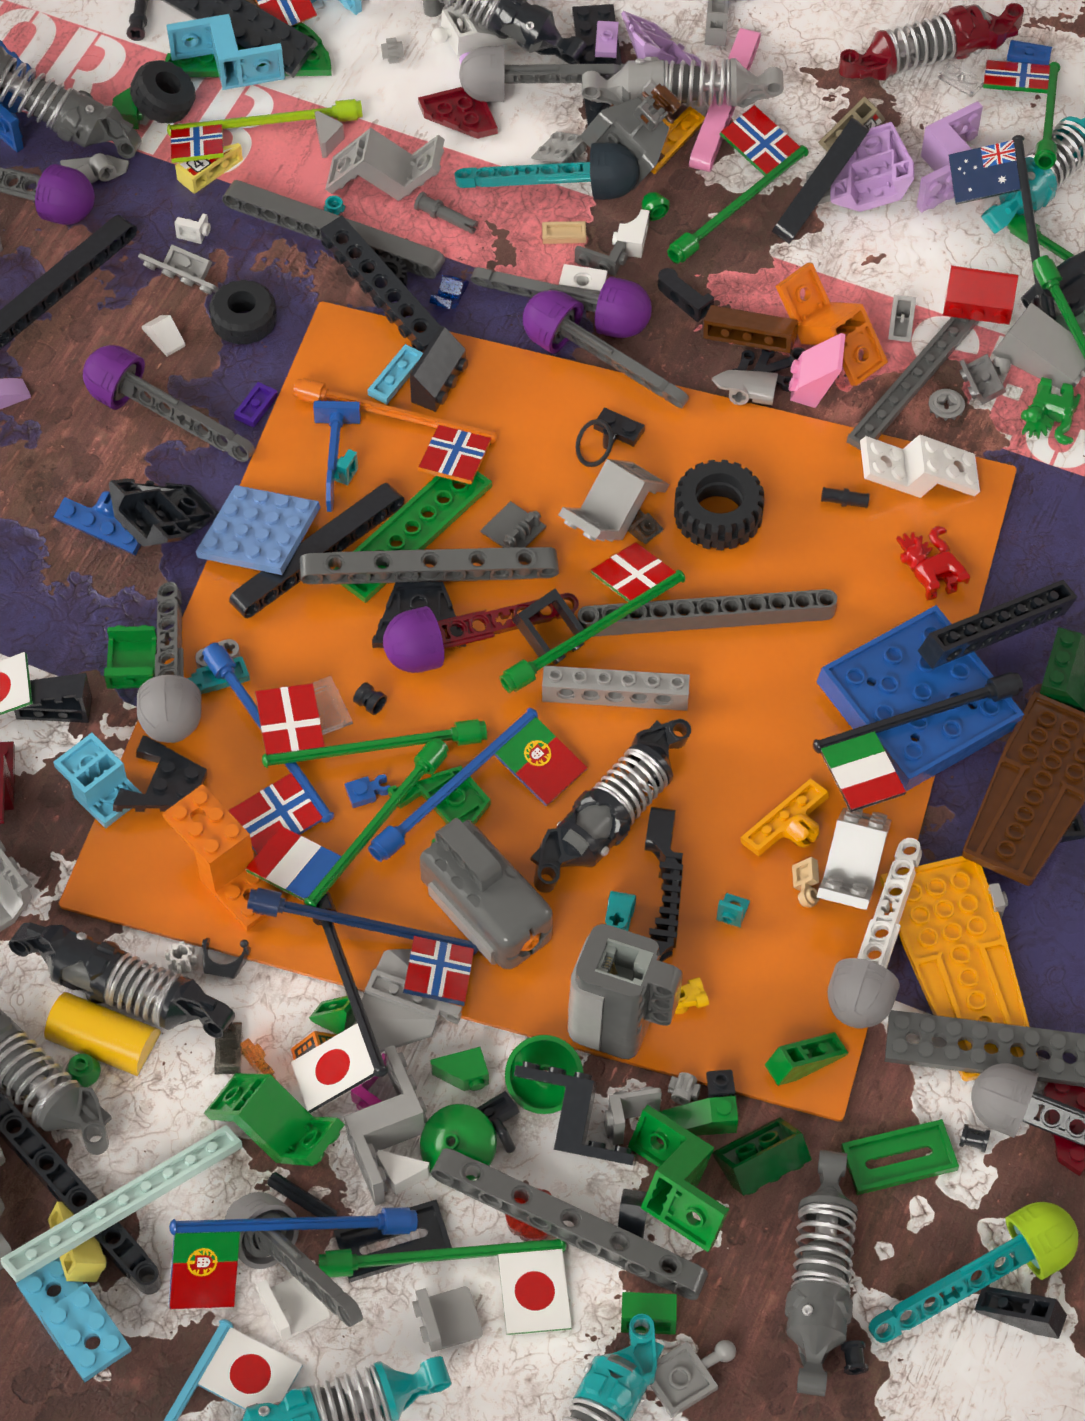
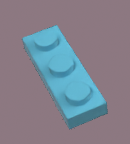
M405 344L368 388V395L387 405L408 380L410 373L423 353Z

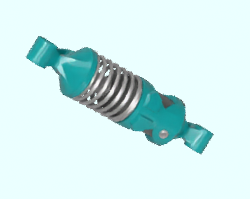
M441 1356L432 1357L422 1362L420 1369L415 1374L396 1371L379 1361L373 1365L371 1364L369 1368L366 1366L364 1368L367 1387H364L359 1371L355 1370L354 1377L358 1390H354L349 1374L345 1373L344 1380L348 1391L347 1394H345L340 1379L335 1376V1386L331 1387L329 1381L325 1380V1388L315 1383L310 1388L306 1386L300 1389H292L287 1393L284 1400L274 1404L269 1402L256 1403L247 1406L241 1421H371V1419L372 1421H381V1416L384 1421H399L402 1412L419 1396L442 1392L449 1388L452 1382L444 1359Z

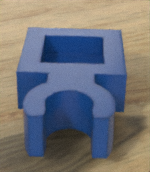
M385 774L379 775L371 782L367 776L344 783L352 808L375 802L376 794L388 795L387 788L391 786H380V784L387 782V776Z

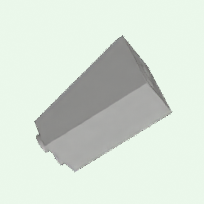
M1033 303L1027 307L992 352V354L999 358L1010 360V364L1039 379L1041 377L1052 379V385L1060 390L1063 383L1075 387L1083 377L1080 375L1081 371L1085 372V359L1072 333Z

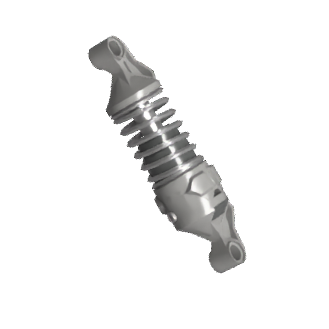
M645 57L644 59L628 60L624 67L608 80L601 77L596 71H587L582 75V96L596 103L602 102L610 105H617L637 97L644 101L646 98L642 95V92H646L653 97L650 92L659 83L662 86L665 85L680 100V104L686 103L688 107L692 101H696L697 106L700 107L703 92H705L706 103L709 107L712 105L713 92L716 94L717 105L720 107L723 103L724 91H726V104L728 106L745 108L757 100L776 97L784 90L783 71L780 68L770 67L757 77L744 68L736 58L723 59L721 74H718L715 59L711 62V72L708 74L707 63L704 59L701 61V67L696 66L694 59L689 66L684 60L680 64H675L673 60L668 64L667 60H659L658 57Z

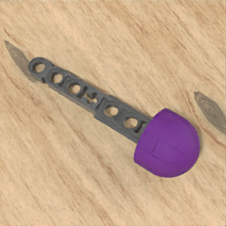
M52 164L45 169L41 176L11 168L5 169L0 167V192L35 201L37 213L43 220L63 225L75 224L83 220L93 208L95 198L93 186L88 178L77 169ZM12 179H18L16 185L9 186V182ZM30 184H37L34 190L27 191Z
M476 267L471 276V281L476 285L490 289L495 288L499 291L530 298L542 291L556 290L564 292L581 302L584 310L595 312L596 331L606 336L627 338L637 335L647 326L651 317L652 306L647 292L639 284L621 278L609 277L605 281L600 294L503 272H493V270Z
M556 290L539 292L529 300L523 313V326L528 337L540 347L554 354L560 351L570 340L655 394L665 398V400L678 408H683L689 400V396L683 390L578 326L584 310L583 304L578 300Z
M116 345L104 346L95 350L86 360L83 368V380L87 390L96 400L111 409H120L131 398L219 450L228 452V455L241 462L247 461L254 454L255 448L249 440L239 434L235 435L225 426L143 380L145 361L142 357L128 349ZM144 391L151 396V399L145 395ZM163 402L170 407V410L164 406ZM201 424H203L209 432L205 431L202 428ZM220 435L225 437L228 443L224 442L221 439ZM239 446L244 448L247 454L243 453L240 450Z

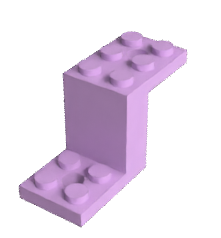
M978 101L925 127L921 157L934 172L921 178L916 206L921 213L928 209H933L938 204L954 197L948 154L971 150L966 141H971L978 136L983 106Z

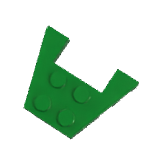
M463 767L451 768L431 774L430 778L419 780L398 806L401 809L420 796H423L427 801L458 774ZM469 777L434 810L446 824L455 818H458L462 823L466 820H471L476 824L491 805V800L477 783ZM394 785L387 788L388 795L391 797L399 787Z

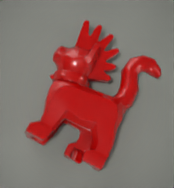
M940 526L932 528L928 535L931 544L940 553L929 558L927 555L931 553L933 548H927L929 542L922 544V535L918 538L912 532L910 538L906 533L903 534V539L900 536L896 538L905 551L900 554V560L910 567L918 581L926 588L925 596L927 601L937 598V589L940 588L939 580H943L946 583V593L952 594L957 592L958 582L968 584L971 578L964 566L951 553L947 543L938 537L947 532L944 527Z

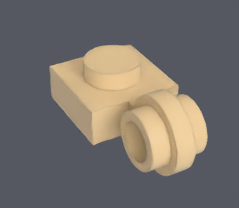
M810 857L792 865L793 888L800 891L798 894L799 903L803 907L809 908L815 906L819 901L817 890L811 887L819 883L818 860Z

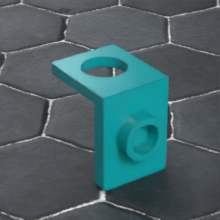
M726 893L724 900H720L718 903L716 920L741 927L750 901ZM731 902H736V903H738L740 906L731 904Z

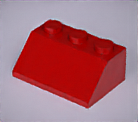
M951 265L943 316L1010 325L1019 275Z

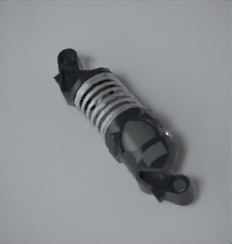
M438 0V2L449 7L454 0ZM463 0L456 1L454 11L459 9ZM466 0L461 9V15L465 14L472 3L468 19L476 15L475 22H478L481 18L482 26H486L498 38H513L523 50L529 53L536 52L540 55H556L568 64H577L587 47L586 43L578 37L562 38L555 26L553 12L537 4L531 5L526 0Z
M676 719L664 724L656 721L649 729L638 732L631 746L624 753V757L619 758L618 763L613 765V770H608L607 776H603L601 782L596 783L590 791L585 790L574 802L572 810L566 817L559 821L555 828L547 830L540 848L530 858L537 865L534 876V885L537 890L544 893L551 892L560 877V867H594L603 856L608 854L613 846L621 843L628 835L635 819L646 810V806H649L652 800L657 798L658 794L673 780L669 749H679L686 744L691 734V726L686 720ZM673 731H678V732H680L683 736H682V737L677 736V735L674 734ZM541 875H549L552 881L544 880Z
M31 922L23 923L8 943L11 951L21 957L39 952L48 966L52 982L62 985L69 990H82L86 998L93 1003H105L112 1007L117 1005L119 1010L126 1008L128 1014L134 1012L136 1017L143 1015L145 1021L152 1018L154 1025L157 1024L166 1030L199 1019L203 1024L204 1031L209 1036L221 1038L235 1018L234 1011L228 1005L205 994L194 979L181 974L175 975L174 971H166L164 967L158 968L155 963L149 965L147 960L141 961L140 957H132V954L121 950L115 942L106 940L102 943L94 942L93 938L85 933L76 930L72 931L64 925L44 927ZM141 1001H146L144 1007L139 1012ZM150 1004H153L154 1008L147 1016Z

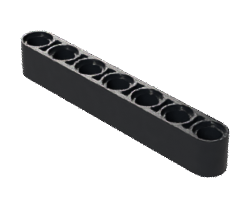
M853 117L850 119L777 222L772 233L788 244L791 243L868 134L869 128Z

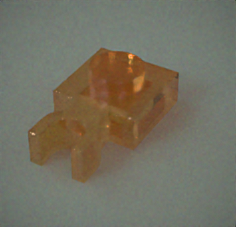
M249 1038L240 1043L242 1055L256 1073L271 1074L276 1079L273 1075L275 1072L264 1060L266 1054L258 1043L254 1045Z

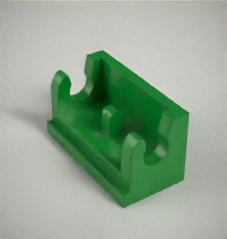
M622 1292L621 1332L629 1333L631 1319L637 1314H646L654 1322L655 1334L675 1335L677 1294ZM638 1326L634 1329L636 1333H647L649 1331L644 1326Z

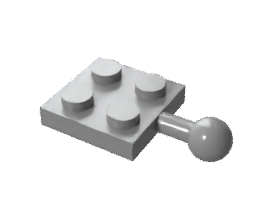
M722 1340L716 1344L714 1352L700 1360L687 1341L658 1359L655 1382L650 1387L671 1418L718 1390V1385L707 1369L719 1361L730 1362L736 1356V1347L731 1341Z

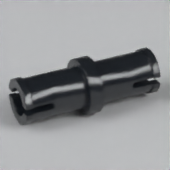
M823 487L821 502L838 503L842 507L852 505L867 508L869 493L852 492L847 488L838 490Z

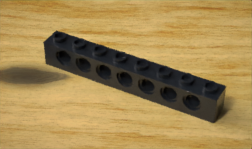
M342 215L322 227V239L320 240L326 250L330 249L333 252L339 265L343 264L348 275L359 282L361 290L365 294L369 293L375 306L378 309L382 308L384 310L386 318L390 323H395L398 326L402 337L408 338L414 349L424 353L440 328L437 321Z
M1060 580L929 633L918 649V652L928 665L934 669L1065 615L1078 597L1064 580Z

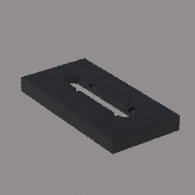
M437 1200L409 1207L410 1210H416L417 1229L427 1230L428 1234L425 1237L365 1255L452 1248ZM377 1228L334 1230L338 1249H351L352 1254H357V1256L363 1255L360 1253V1249L364 1246L400 1236L383 1235L382 1231ZM409 1264L358 1268V1270H353V1276H348L347 1278L350 1283Z

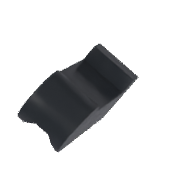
M664 268L659 272L658 289L696 322L703 319L710 306L714 305V297L709 293L702 296L680 279L677 272L672 268Z

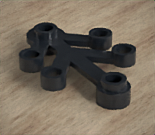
M800 347L794 348L790 353V357L767 365L768 360L774 357L775 351L770 350L771 352H766L765 350L767 349H762L755 368L750 371L773 373L791 367L793 361L797 360L802 352L806 350ZM751 350L743 351L738 368L732 370L746 371L748 366L754 363V352ZM778 375L776 384H779L783 391L789 392V385L784 383H790L792 377Z

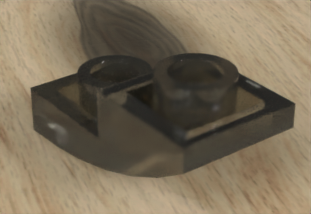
M639 509L628 532L644 544H647L663 532L664 529L649 513L645 515Z
M232 1022L223 1037L215 1038V1075L241 1073L242 1022Z

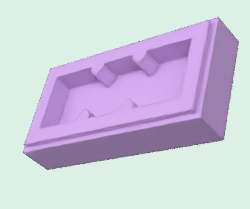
M598 21L595 57L616 58L619 22Z

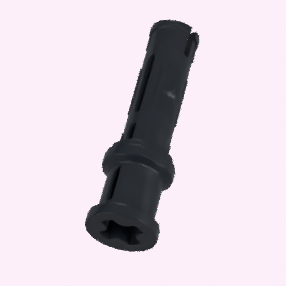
M135 0L134 11L129 16L130 26L127 28L126 34L133 41H141L145 37L144 27H146L148 21L146 17L148 0Z

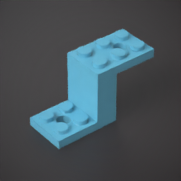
M229 14L166 25L172 61L214 54L222 90L285 79L281 44L238 50ZM188 38H194L191 41H186Z

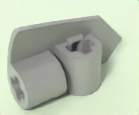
M98 153L87 158L61 160L60 164L79 170L88 178L90 183L98 180L106 182L126 173L129 161Z
M727 370L712 377V381L719 389L729 390V399L736 405L746 404L749 398L754 403L773 405L778 374L759 371Z

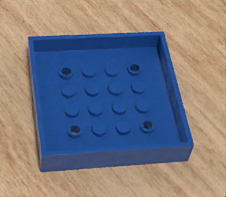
M935 605L821 668L816 682L852 729L983 688L987 684V679L994 676L975 652L934 669L928 665L918 652V649L929 633L951 625L950 621L938 606ZM867 682L873 683L874 686L868 685ZM1011 697L997 702L985 698L876 733L904 789L908 791L1013 731L1017 722L1022 720L1024 713Z

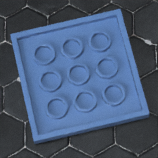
M235 485L197 548V557L283 575L320 509L319 501Z

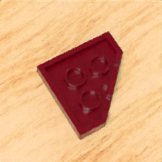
M462 87L418 97V105L424 119L477 139L498 134V127L487 102L472 98Z
M1048 1082L1043 1089L1042 1094L1044 1096L1085 1111L1084 1087ZM1048 1110V1121L1050 1123L1057 1122L1060 1118L1058 1111ZM1075 1119L1071 1121L1069 1127L1073 1132L1079 1133L1084 1130L1085 1124L1083 1121ZM1051 1133L1056 1147L1057 1161L1080 1177L1085 1170V1145L1082 1146Z

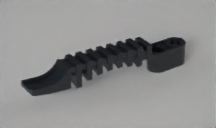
M651 807L645 850L652 851L660 861L659 867L661 871L659 872V878H662L664 881L661 885L664 894L662 895L663 905L659 909L661 916L655 918L656 927L655 929H649V935L651 939L658 943L659 961L663 962L673 955V948H676L683 853L673 852L670 849L676 810Z

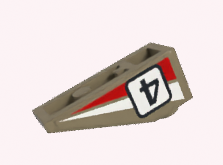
M865 96L818 142L827 152L852 117L869 129L879 126L885 121L880 111Z

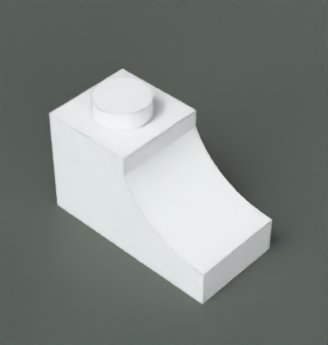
M641 209L639 215L633 221L626 224L620 223L618 232L613 234L612 245H615L617 240L626 243L625 252L628 253V256L642 258L649 227V210Z

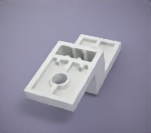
M918 435L904 449L867 436L860 440L864 479L919 498L936 484L972 496L980 492L975 454L923 435Z

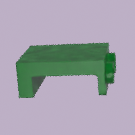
M148 625L108 627L107 668H104L107 689L140 688L147 680L155 677V655L157 654L156 628Z

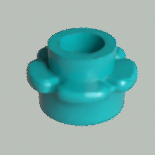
M330 196L326 199L324 211L336 215L344 212L345 205H343V201L339 196Z

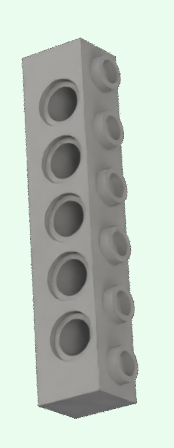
M544 666L542 702L687 711L690 675Z

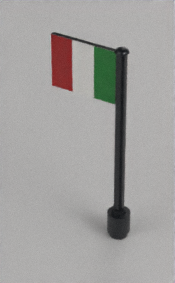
M1017 672L1004 673L987 679V684L983 688L821 740L815 739L813 741V749L815 752L821 753L850 812H854L906 794V790L876 733L981 699L989 698L997 702L1016 696L1020 691H1023V682Z

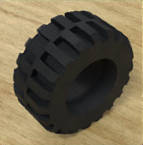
M708 460L707 464L699 463L695 465V469L690 468L687 470L685 476H682L678 482L674 504L676 525L680 530L682 529L681 533L687 539L690 537L692 543L696 545L702 544L703 548L710 549L713 547L717 548V550H724L726 547H729V549L736 548L737 544L743 545L749 541V537H754L761 526L765 500L764 490L757 476H752V471L748 468H741L739 463L734 462V464L728 463V460H721V462ZM720 496L731 499L739 507L732 512L720 514L704 509L699 503L706 498Z

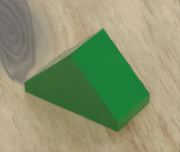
M348 996L322 1001L309 1017L311 1022L335 1034H340L352 1027L356 1021Z

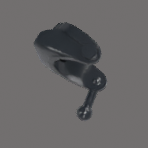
M210 938L203 939L202 963L204 974L235 979L246 963L248 955H250L251 947H249V942L246 939L241 940L240 946L244 949L236 961L229 964H218L213 962L208 956Z

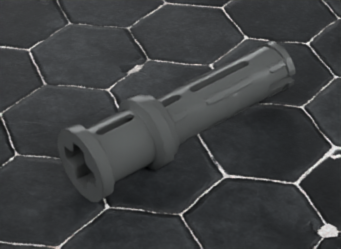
M421 192L415 200L414 209L430 214V217L433 219L439 217L470 234L475 233L476 228L474 226L478 227V221L444 206L441 200H434L428 197L425 192Z

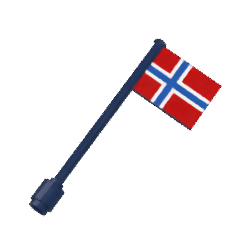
M259 887L257 890L251 889L247 909L253 910V913L277 917L278 913L283 914V912L412 939L413 943L403 993L464 1006L472 958L478 952L477 946L471 941L289 902L285 898H281L282 892Z

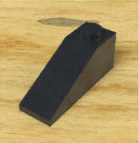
M988 1286L981 1289L974 1308L977 1313L1021 1330L1056 1339L1060 1338L1067 1318V1313L1055 1298Z

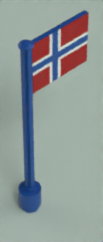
M217 642L210 644L202 652L203 660L217 679H226L261 730L257 706L234 674L236 663L224 646L219 645ZM296 762L285 764L290 774L228 810L250 834L252 848L256 854L262 850L281 826L300 835L321 821L328 823L334 818V813L329 811Z

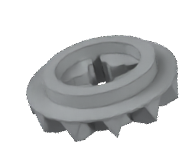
M940 389L930 396L928 405L930 413H934L936 418L942 417L946 421L948 418L955 420L957 416L962 415L965 401L954 390ZM946 400H948L949 409L944 408Z

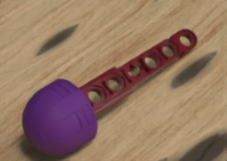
M571 593L560 594L563 600L572 602L573 609L571 611L574 614L579 606L577 597ZM537 600L491 611H477L439 621L436 620L432 610L427 606L408 610L395 616L388 624L383 637L384 651L393 665L406 672L418 673L440 668L444 662V649L493 638L495 634L518 629L512 619L517 615L518 611L526 609ZM551 603L549 605L551 609L550 615H543L541 612H538L529 620L533 625L550 622L555 617L557 620L562 619V617ZM499 616L502 620L508 619L504 625L501 622H496ZM481 621L485 625V630L476 631L473 628V622ZM453 626L460 627L463 632L462 636H453L450 628Z

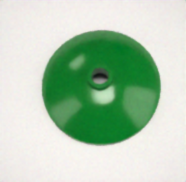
M538 1035L528 1038L512 1051L507 1060L505 1082L508 1092L513 1100L527 1111L536 1114L559 1112L562 1109L566 1087L518 1078L514 1076L515 1066H522L523 1061L541 1065L540 1070L548 1071L549 1067L560 1068L567 1071L566 1075L574 1077L575 1072L583 1073L580 1057L570 1044L558 1037Z
M452 1104L439 1109L425 1124L420 1138L421 1157L423 1161L429 1162L430 1173L441 1151L445 1148L455 1150L490 1166L497 1147L496 1132L490 1119L479 1109L466 1104ZM454 1137L456 1142L453 1146H450L449 1140ZM473 1175L466 1176L467 1179L472 1181L477 1179Z

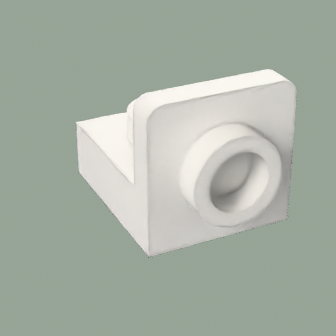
M202 214L199 222L177 217L175 221L176 237L179 239L201 244L204 237L210 233L211 225L208 223L207 214Z

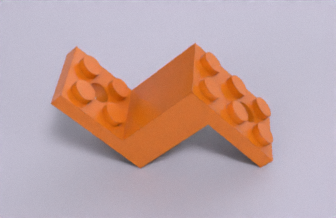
M806 263L775 286L790 319L798 320L797 335L801 344L818 345L840 333L845 334L842 367L852 386H857L888 363L863 304L830 302L813 263ZM802 288H804L805 290V296L803 300L800 297V291ZM860 349L864 352L861 360L858 357Z
M202 784L163 812V818L194 850L200 880L248 931L266 918L267 915L253 913V910L247 909L248 901L244 897L250 893L251 889L257 890L258 887L277 892L282 891L246 872V867L254 859L250 834ZM196 814H203L206 816L205 819L200 822H195L192 820V817ZM282 893L281 898H285L287 901L286 896Z

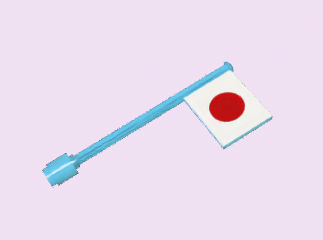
M221 1319L219 1327L164 1421H178L197 1386L246 1410L247 1406L256 1403L269 1402L274 1404L284 1400L303 1364L233 1329V1324L229 1320Z

